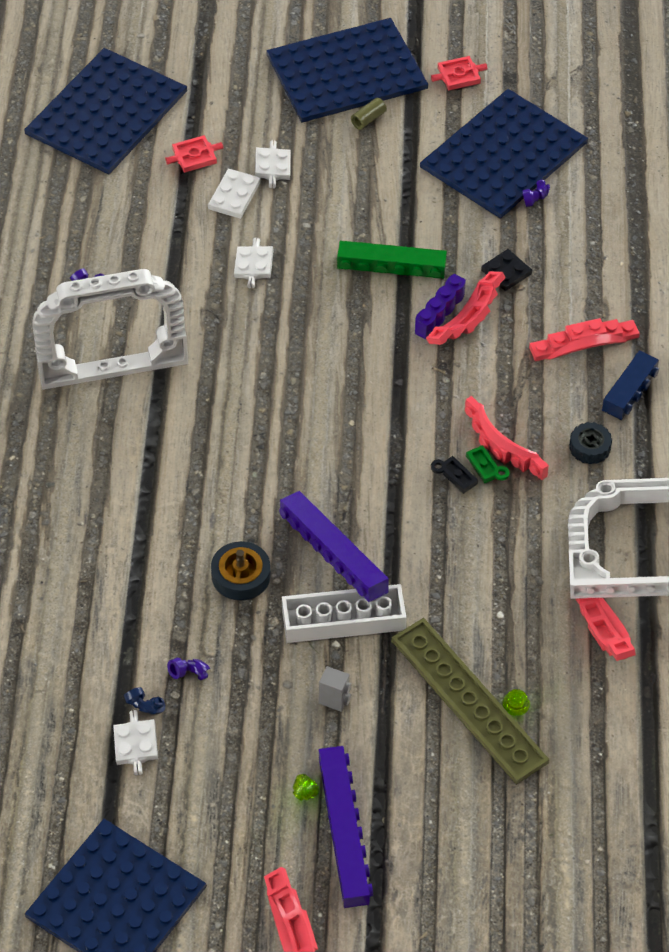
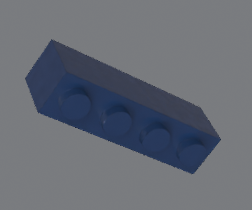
M639 350L603 399L602 411L620 420L625 415H629L634 402L637 403L640 400L642 391L648 389L652 377L655 378L658 375L660 369L658 368L659 359Z

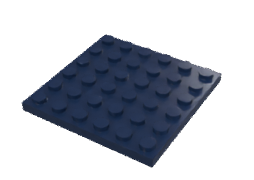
M103 819L25 912V917L77 952H156L207 885L198 877L111 822Z

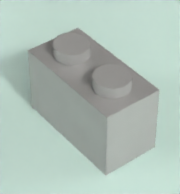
M327 666L319 681V704L342 712L344 706H348L352 696L349 693L352 683H349L350 674Z

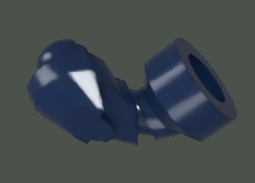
M142 687L134 688L124 694L126 703L138 708L140 712L156 715L165 710V702L159 696L144 701L145 693Z

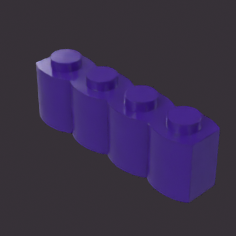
M453 274L446 280L445 285L437 290L435 297L427 302L425 309H422L416 315V335L426 340V337L433 329L439 327L444 322L445 316L453 312L455 305L460 303L465 296L466 279Z

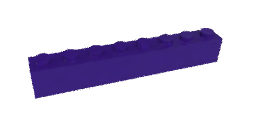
M300 491L280 499L279 512L281 517L286 519L292 528L297 530L303 539L308 541L313 549L319 552L324 560L330 563L336 572L341 574L347 583L357 590L361 597L371 602L389 593V578Z
M343 746L319 749V765L344 908L369 905L370 897L373 896L372 884L367 882V877H370L368 864L364 865L363 858H366L365 845L361 846L360 839H363L362 827L357 826V821L360 820L359 810L354 808L353 803L356 802L355 789L351 790L350 784H353L352 771L348 772L347 766H350L349 754L344 753Z

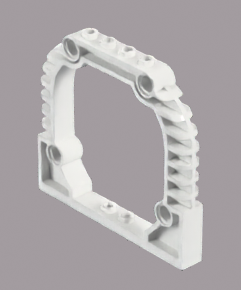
M147 269L61 283L57 286L56 292L49 295L47 301L42 302L38 306L33 316L32 327L42 390L188 364L182 296L172 283L163 281L159 276L151 275V272ZM128 296L138 300L154 298L163 304L164 325L156 330L157 340L148 347V352L75 364V360L65 356L63 346L55 344L53 331L56 321L62 314L77 311L83 304Z
M669 478L603 480L598 482L596 489L586 493L585 498H581L575 503L568 518L571 599L669 596V576L610 578V572L599 565V555L595 550L589 549L588 543L589 524L598 512L612 511L618 508L620 504L669 502Z

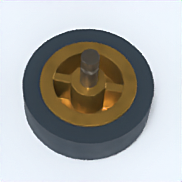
M244 541L232 542L221 547L215 553L211 562L213 585L221 595L229 599L249 600L257 597L268 587L271 578L270 560L267 553L258 545Z

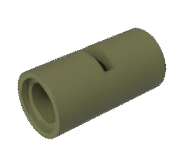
M375 98L351 116V122L355 128L362 130L373 120L387 111V107L382 99Z

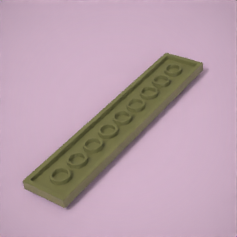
M425 618L420 619L392 637L391 642L516 785L549 764V758Z

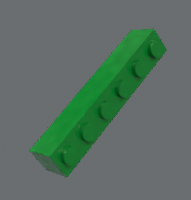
M340 240L337 268L444 279L447 251Z

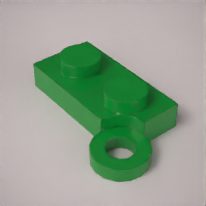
M483 445L466 452L467 459L484 483L495 480V478L501 481L508 479L509 469L504 466L498 467ZM503 471L505 474L499 475L498 473Z

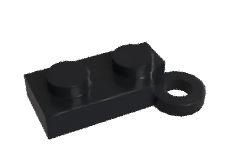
M454 456L446 461L437 459L431 463L432 472L436 474L443 473L463 494L478 484V479ZM441 465L442 467L438 469L435 466Z

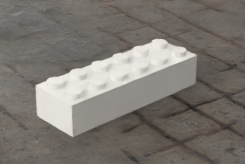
M401 584L389 585V593L371 602L361 597L356 589L282 596V614L287 643L396 632L406 629V612Z

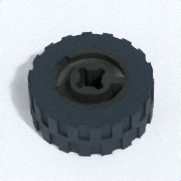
M595 422L579 424V426L574 428L570 436L569 449L572 456L582 463L598 464L601 461L603 462L605 458H608L611 451V433L603 425Z

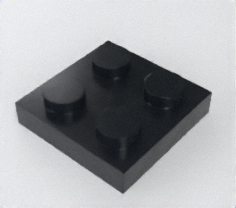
M509 249L481 266V271L486 275L489 271L504 273L506 278L499 286L504 291H507L532 274V269Z

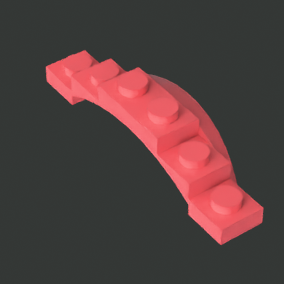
M489 271L477 283L473 294L458 315L447 324L435 327L426 337L428 343L442 345L447 339L459 338L461 333L470 334L473 332L475 327L490 312L488 305L498 295L495 288L499 287L500 283L506 278L504 273Z
M601 318L567 325L565 331L548 334L546 340L530 343L529 349L535 362L544 359L550 360L592 347L625 343L628 340L639 338L640 333L634 320L619 323L617 319L602 322Z
M472 396L466 399L465 412L472 418L474 431L480 433L479 442L481 446L483 445L485 449H488L494 458L500 460L504 465L511 461L512 465L515 468H519L522 472L529 469L534 476L541 480L547 477L549 465L536 452L521 447L505 437L490 422L481 403Z
M575 598L580 605V612L588 623L589 631L603 651L606 650L609 656L613 655L616 661L636 655L635 648L630 642L629 633L604 598Z
M280 867L264 876L267 896L284 952H315L318 950L307 911L301 908L297 892L291 888L286 869Z

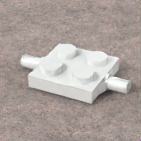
M273 140L269 142L270 148L256 147L255 176L269 180V188H272V183L273 188H275L276 180H290L291 150L276 149L277 142L274 140L273 145Z
M254 238L253 246L237 247L234 277L248 279V288H251V285L254 288L255 280L270 278L273 246H260V239L257 238L256 241V238Z
M134 710V714L133 711L129 712L130 722L113 725L117 765L132 764L134 766V775H138V772L141 775L143 774L142 763L158 759L156 725L154 719L138 721V711Z

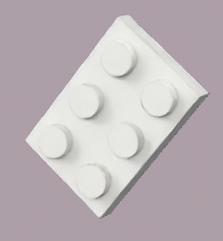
M228 168L208 204V209L241 219L261 183L260 177Z

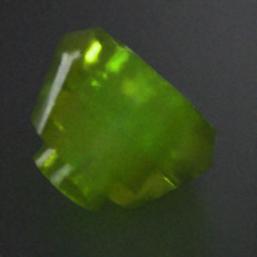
M513 689L504 696L502 706L510 715L520 716L529 710L530 700L524 691Z
M298 774L292 788L294 790L293 794L297 799L308 801L319 794V786L306 774Z

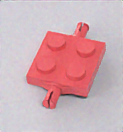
M470 56L439 62L438 70L440 73L431 75L432 82L442 80L446 84L448 91L480 84L481 78L478 72L487 70V64L476 65L472 62Z
M203 135L172 144L175 155L166 157L165 160L167 165L177 162L181 165L184 173L217 164L214 151L223 149L222 142L211 144Z

